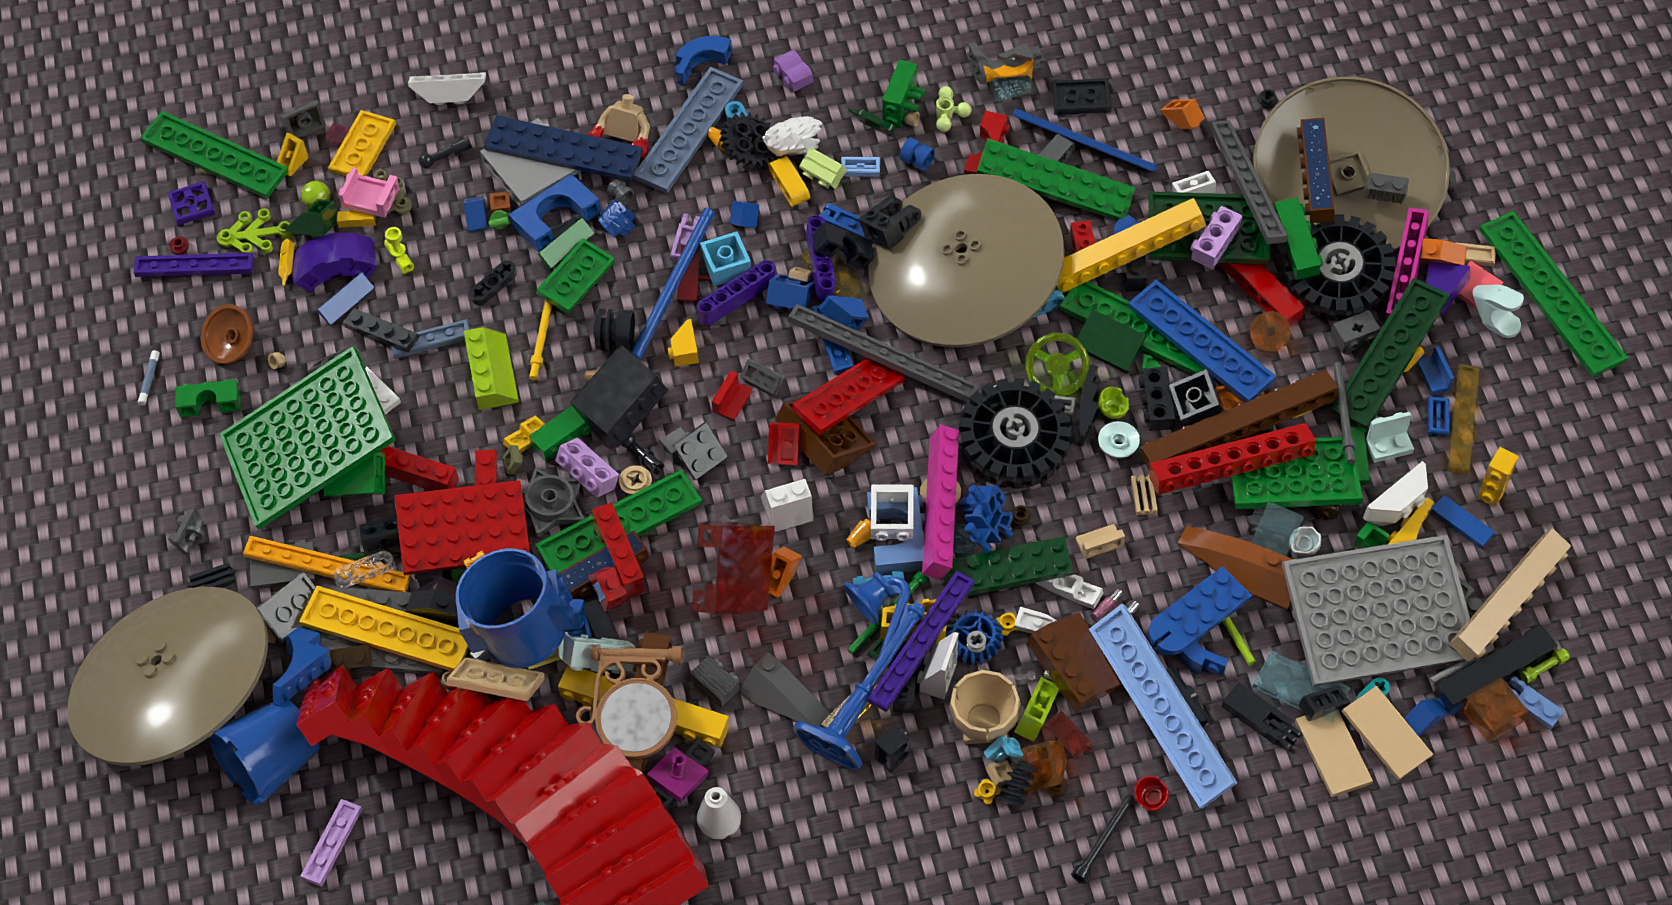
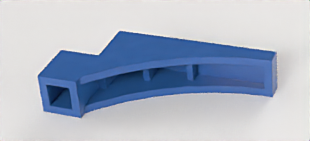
M297 627L286 636L287 655L291 656L292 661L284 675L273 684V704L282 706L287 700L291 699L330 668V649L321 646L320 633Z

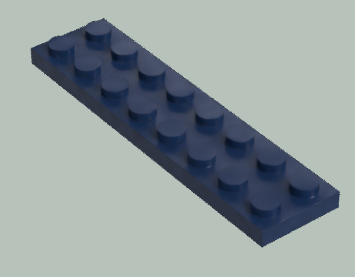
M496 115L484 143L485 150L629 182L632 181L643 153V149L640 146Z

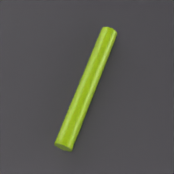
M1227 617L1222 621L1247 664L1249 666L1253 665L1256 660L1230 617Z

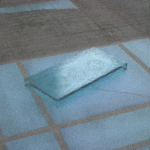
M1272 650L1252 686L1300 709L1299 703L1304 695L1339 685L1347 697L1351 688L1340 682L1313 686L1308 667ZM1332 694L1333 698H1334L1335 701L1337 702V701H1338L1337 698L1335 697L1334 694ZM1340 709L1321 718L1333 723Z

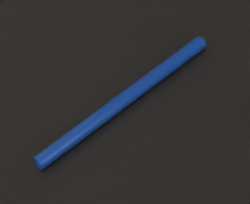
M704 208L631 351V354L638 360H641L715 215V212L709 208Z

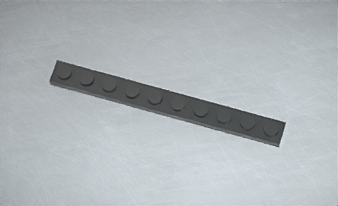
M1231 121L1212 122L1211 130L1266 243L1277 244L1287 242L1288 235Z
M796 304L788 317L787 322L967 403H969L970 397L976 391L978 392L979 385L801 305Z

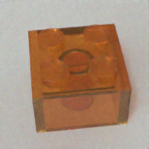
M1502 677L1467 696L1461 708L1487 742L1523 723L1528 713V710Z

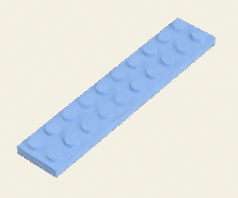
M1124 604L1119 605L1089 628L1199 808H1204L1236 785L1237 781Z

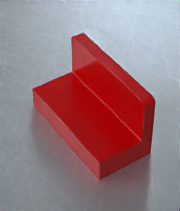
M730 371L711 401L713 413L734 421L751 395L752 388L739 383L738 373Z

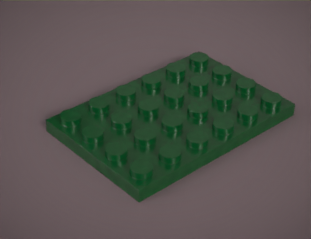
M1149 191L1148 219L1192 198L1196 201L1206 226L1209 225L1213 212H1217L1221 206L1242 215L1240 229L1217 263L1269 264V244L1266 243L1243 194ZM1202 229L1150 252L1149 260L1196 262L1191 259L1193 252L1191 246L1195 239L1199 240L1201 237Z

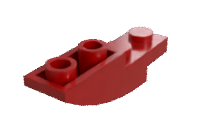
M475 450V485L498 483L497 451Z

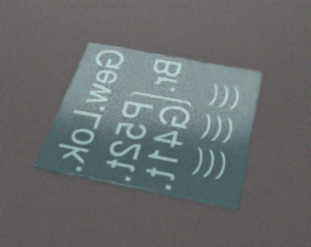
M996 78L988 83L998 102L1037 91L1031 80Z

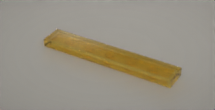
M1459 364L1447 471L1468 474L1470 470L1480 367Z

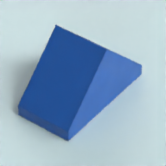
M484 197L464 199L463 205L468 233L488 230Z
M1432 698L1421 700L1404 719L1414 732L1420 736L1447 717L1448 713Z

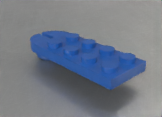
M1222 566L1152 620L1148 631L1151 647L1154 649L1157 645L1155 653L1162 656L1182 653L1250 601L1252 595ZM1164 639V640L1161 641L1159 644H1157V641H1158V640Z

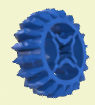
M966 609L964 615L958 613L957 619L952 618L951 624H948L945 638L956 632L958 633V638H961V641H964L966 644L968 635L973 631H980L985 635L986 647L979 653L971 652L958 640L957 660L963 658L964 664L968 660L971 661L972 665L975 664V661H979L982 665L984 659L990 662L991 657L998 654V650L1002 647L1001 642L1003 641L1002 628L998 626V620H993L992 614L985 616L984 610L978 614L976 609L973 610V613H969ZM981 628L987 630L990 636H987V633L983 632ZM980 639L973 641V645L980 643Z

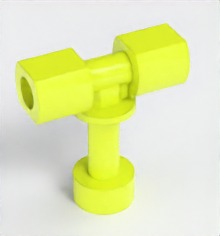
M397 227L387 229L385 232V247L391 256L396 257V264L403 274L412 271L414 264L408 255L404 254L406 249L400 243L402 240L400 229Z

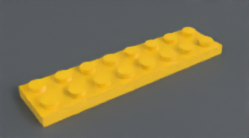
M316 586L299 621L301 626L360 644H369L373 648L452 672L466 657L469 646L459 632V628L320 586Z

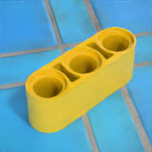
M787 156L768 163L772 177L792 207L810 200V193Z

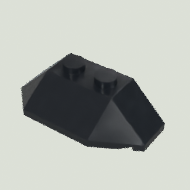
M439 577L412 591L405 612L459 628L456 605L458 583Z

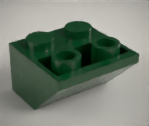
M317 199L285 228V232L298 236L306 234L314 238L323 237L337 223L336 201Z

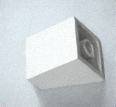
M805 479L765 490L761 495V500L773 532L813 521L812 496Z

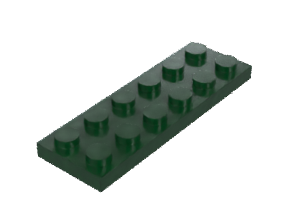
M1061 536L1002 548L986 554L978 553L954 558L952 569L944 576L946 586L956 571L973 579L975 583L966 597L1071 576L1073 575L1066 537Z

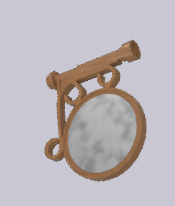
M600 644L591 646V659L599 661L593 710L589 706L581 707L576 714L577 721L579 723L588 722L590 726L596 722V729L603 743L618 745L626 758H645L660 751L667 745L675 732L677 710L669 692L655 682V680L660 677L662 672L659 662H666L668 660L675 664L683 663V646H673V648L610 649L601 648ZM617 664L621 670V676L617 679H612L606 670ZM621 664H643L641 671L645 678L624 680L626 673ZM645 664L656 665L657 672L653 675H648ZM605 672L607 680L615 685L603 695L598 704L600 681ZM593 711L592 718L589 721L584 722L581 720V715L584 712Z

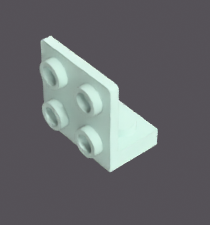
M1399 412L1390 417H1379L1371 421L1365 443L1374 463L1413 453L1414 447L1407 434L1412 417L1410 412Z

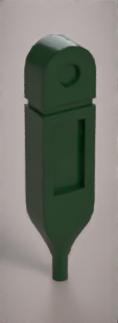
M848 109L861 123L879 132L891 136L895 131L893 124L886 120L884 121L880 117L865 110Z

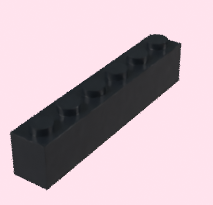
M1543 626L1537 629L1531 628L1524 633L1523 637L1511 639L1501 649L1499 647L1495 648L1489 653V656L1474 660L1471 666L1467 668H1459L1449 678H1441L1436 683L1437 686L1433 694L1446 706L1445 710L1450 714L1454 710L1455 705L1461 701H1465L1464 706L1509 681L1512 677L1520 675V672L1529 666L1534 667L1552 657L1558 645Z

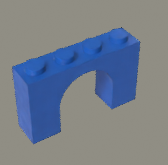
M570 174L520 208L514 210L509 214L512 227L537 252H540L554 241L551 229L541 221L544 214L558 207H567L574 210L586 222L602 211L599 199L577 178Z

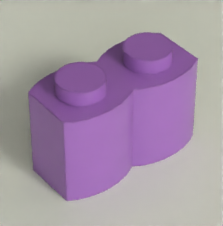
M791 50L774 59L773 70L777 76L782 78L786 88H790L795 92L813 83V74L810 68L802 61L795 50Z

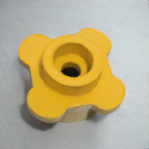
M1005 613L1001 617L996 618L999 622L998 626L1002 628V635L1007 636L1010 632L1019 630L1015 628L1016 617L1013 613Z
M989 779L982 780L978 788L974 790V796L983 799L985 804H991L993 802L992 799L1000 794V788L995 787L994 783Z

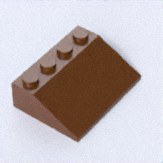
M803 397L784 402L775 418L777 423L800 424L799 448L824 476L840 471L877 445L852 416L847 417L819 435L791 409L792 404Z
M1080 613L1045 625L1031 633L1027 642L1028 647L1075 713L1123 686L1091 634L1089 625Z

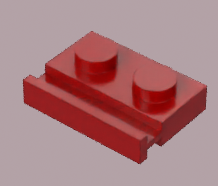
M769 423L768 464L798 465L800 424Z

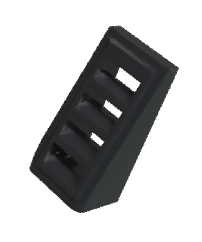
M1338 685L1304 695L1299 703V707L1307 720L1313 721L1349 705L1350 701ZM1333 694L1335 695L1336 699L1338 700L1337 702H1336L1335 699L1333 698V696H1332Z

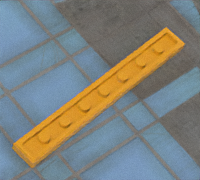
M253 536L249 537L243 552V556L246 558L384 591L407 592L412 578L411 575H404L400 571Z

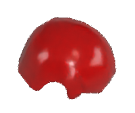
M1145 776L1138 780L1134 787L1137 803L1147 811H1158L1165 807L1169 800V790L1159 777Z

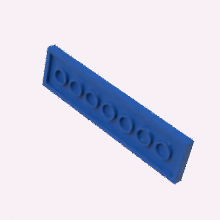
M1155 280L1128 303V308L1202 368L1207 369L1213 377L1244 402L1255 399L1276 380L1274 373L1159 281Z

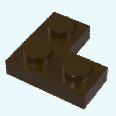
M369 644L330 649L331 666L328 669V674L343 665L352 678L351 669L373 666L371 646Z

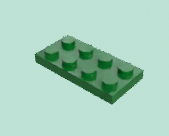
M583 238L536 289V294L569 314L615 263V258Z

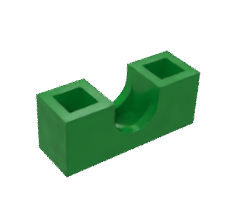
M226 379L219 382L185 384L175 387V407L180 418L199 416L201 406L210 400L216 401L220 413L241 411V390L237 380Z

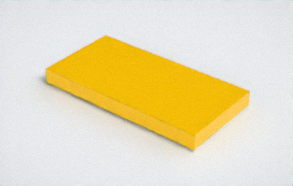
M361 110L328 167L329 172L347 176L352 168L356 167L358 168L359 175L367 176L392 133L396 121Z

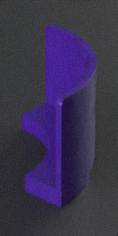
M341 232L326 234L323 237L320 236L306 242L294 252L292 266L294 284L312 292L319 284L337 274L356 277L362 272L368 279L377 267L373 240L364 235Z

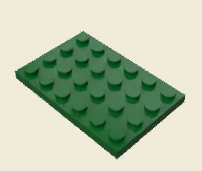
M1343 437L1315 438V453L1313 455L1231 476L1235 509L1362 504L1363 496L1356 461L1354 464H1347L1346 454L1342 447Z

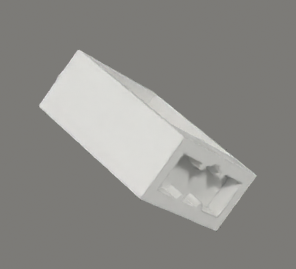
M871 485V539L880 541L886 539H898L901 541L913 539V485ZM877 502H908V524H876Z

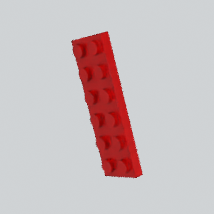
M866 358L793 403L791 409L815 432L821 435L905 382L906 375Z

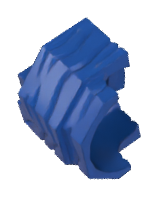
M614 200L597 217L602 226L614 238L619 234L625 237L636 227L632 222L636 217L620 201Z

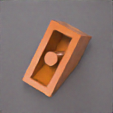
M1195 99L1172 100L1160 109L1161 113L1180 129L1193 130L1205 119Z
M1423 238L1420 258L1426 264L1437 262L1465 265L1467 246L1445 240Z
M786 547L774 551L760 589L779 598L795 575L802 555Z

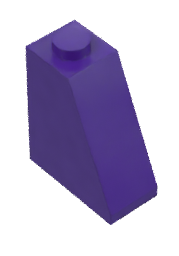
M1429 262L1426 284L1450 294L1448 302L1439 315L1445 313L1470 280V266Z

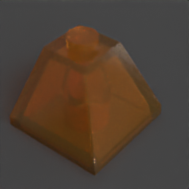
M1062 740L1047 741L1021 749L1023 756L1020 759L1028 761L1038 768L1037 772H1030L1035 777L1033 781H1028L1032 785L1031 789L1024 790L1031 793L1062 784L1067 764Z

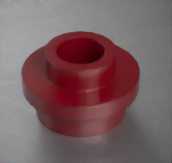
M175 237L170 241L169 248L172 253L183 255L188 251L189 242L185 237Z

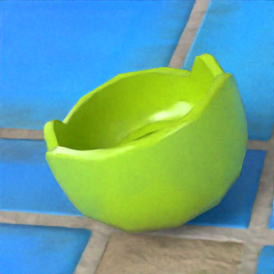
M311 181L305 184L301 192V201L307 207L317 199L330 200L331 198L330 189L320 181Z
M1112 386L1105 388L1099 397V409L1107 418L1119 419L1124 417L1129 410V398L1123 396L1122 389Z

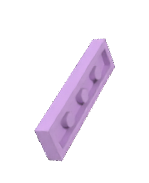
M343 799L340 800L300 876L302 880L320 887L323 886L362 812L361 806Z

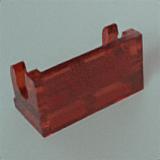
M1062 710L1045 723V726L1077 759L1081 757L1080 754L1084 750L1088 752L1092 749L1088 738Z

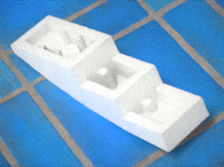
M1075 574L1036 582V584L1055 594L1091 609H1095L1103 595L1102 588L1083 582V578Z

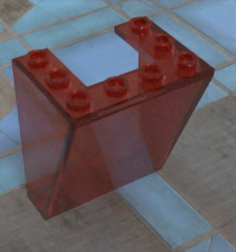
M710 520L699 524L697 546L719 548L716 584L706 583V590H693L691 612L720 614L768 610L775 525ZM711 530L710 541L713 542H706L703 539L704 531ZM705 595V600L698 604L699 596Z

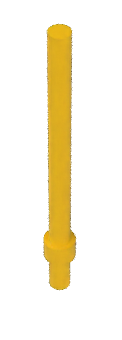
M546 300L534 355L531 356L530 380H537L539 368L542 367V352L552 304Z

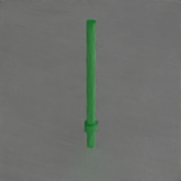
M918 571L912 577V581L909 583L910 595L918 586H922L927 581L928 576L923 575L922 571ZM898 595V596L889 604V606L897 605V602H898V599H899V596H900V595ZM882 613L879 615L880 623L878 625L871 623L849 646L847 651L850 654L854 655L881 626Z

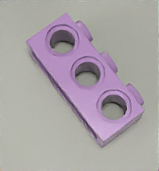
M1223 206L1217 212L1214 211L1210 217L1209 225L1202 229L1201 237L1199 240L1195 239L1191 246L1193 251L1191 259L1213 269L1240 229L1243 216Z
M579 438L560 445L555 461L594 496L598 498L615 489L619 474Z

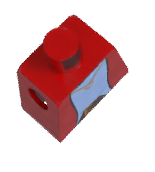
M607 566L588 575L604 612L625 602L627 592L614 566Z

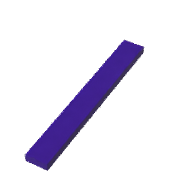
M958 571L954 573L868 697L869 703L885 712L888 711L974 586L975 581Z

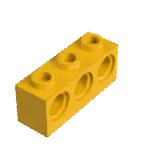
M1499 447L1488 466L1477 497L1485 503L1497 506L1508 487L1519 456Z

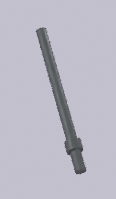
M1336 362L1333 364L1335 382L1338 386V403L1344 439L1342 447L1346 454L1347 464H1354L1355 441L1351 435L1342 365L1340 362Z

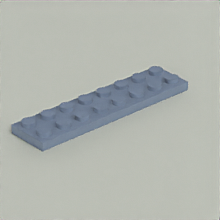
M710 67L634 173V180L668 193L707 138L709 128L716 125L725 112V106L733 101L742 88L743 80Z

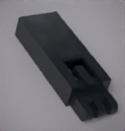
M1240 682L1222 702V708L1274 745L1277 743L1287 751L1292 748L1291 744L1294 745L1297 742L1296 738L1302 736V733L1291 725V718ZM1266 718L1270 720L1269 725H1273L1274 727H1276V730H1273L1263 721L1266 720Z

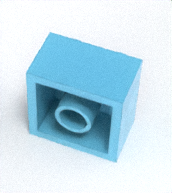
M738 232L700 243L701 258L714 287L730 282L751 268L750 258Z

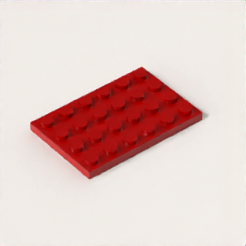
M520 480L395 495L404 575L466 568L463 560L477 556L476 553L481 550L488 554L496 550L510 548L530 553Z

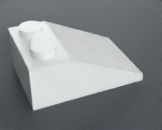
M953 632L933 645L930 653L925 655L924 665L926 667L924 671H920L917 683L920 684L921 693L945 699L957 665L958 633Z

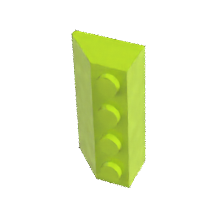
M485 327L465 330L464 336L479 410L518 403V394L506 334Z

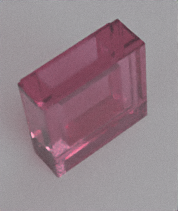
M332 123L325 136L326 141L341 145L350 127Z

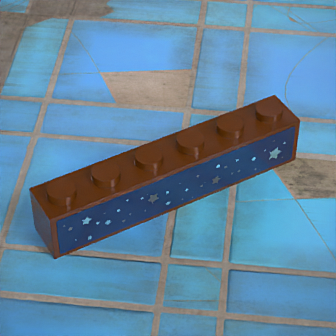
M1301 119V126L1297 127V139H1301L1298 147L1299 154H1303V157L1300 158V168L1305 171V173H1302V185L1306 184V188H1303L1304 200H1308V203L1305 204L1306 216L1309 215L1310 223L1334 222L1335 208L1325 119Z
M632 531L626 534L640 566L649 559L648 551L636 532ZM605 546L558 574L560 577L563 576L566 589L569 588L571 591L572 599H579L580 597L588 596L594 590L588 575L607 566H614L608 548ZM528 599L527 602L532 608L538 599Z

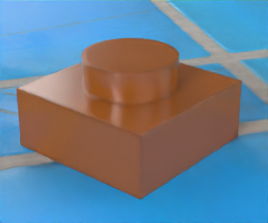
M509 192L490 194L491 213L497 210L511 212Z

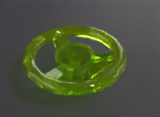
M1051 333L1042 336L1032 344L1026 355L1025 370L1030 382L1034 381L1041 384L1040 391L1043 392L1048 388L1056 396H1066L1074 393L1084 384L1090 360L1086 348L1078 339L1067 333ZM1052 341H1065L1073 345L1076 350L1065 355L1062 353L1049 355L1040 350V348ZM1034 357L1046 362V370L1053 376V388L1043 385L1036 377L1033 368ZM1080 357L1082 366L1077 380L1070 386L1061 389V376L1068 372L1070 362Z

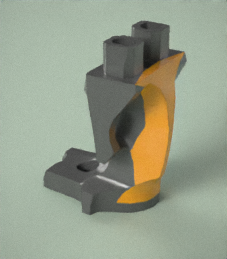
M976 42L968 43L969 52H967V55L975 71V78L980 84L989 83L996 78L1030 81L1032 80V73L1041 71L1039 59H1042V53L1038 46L1029 48L1027 43L1020 44L1013 49L1000 53L999 60H990L981 53Z

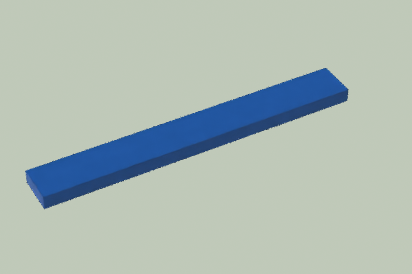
M1015 108L1013 116L1149 171L1155 172L1159 166Z

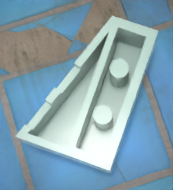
M565 632L564 638L558 647L557 657L568 664L572 670L582 671L583 668H591V671L598 672L599 661L591 659V646L600 644L601 648L610 649L635 648L636 646L629 641L603 637L601 639H593L581 634V637H571L568 635V632ZM617 664L607 669L613 673L621 674ZM621 664L625 671H632L633 664Z

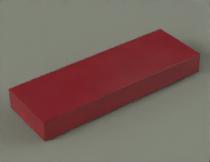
M681 245L680 255L686 245ZM698 246L678 286L677 302L697 303L700 246Z

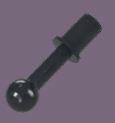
M466 137L455 143L450 142V147L436 153L421 154L418 162L421 167L429 168L433 165L434 161L454 154L456 157L457 154L473 147L469 137Z
M631 433L621 444L624 448H631L641 457L640 463L646 465L654 474L660 473L657 467L663 470L664 464L654 456L652 451H645L637 444L634 434Z

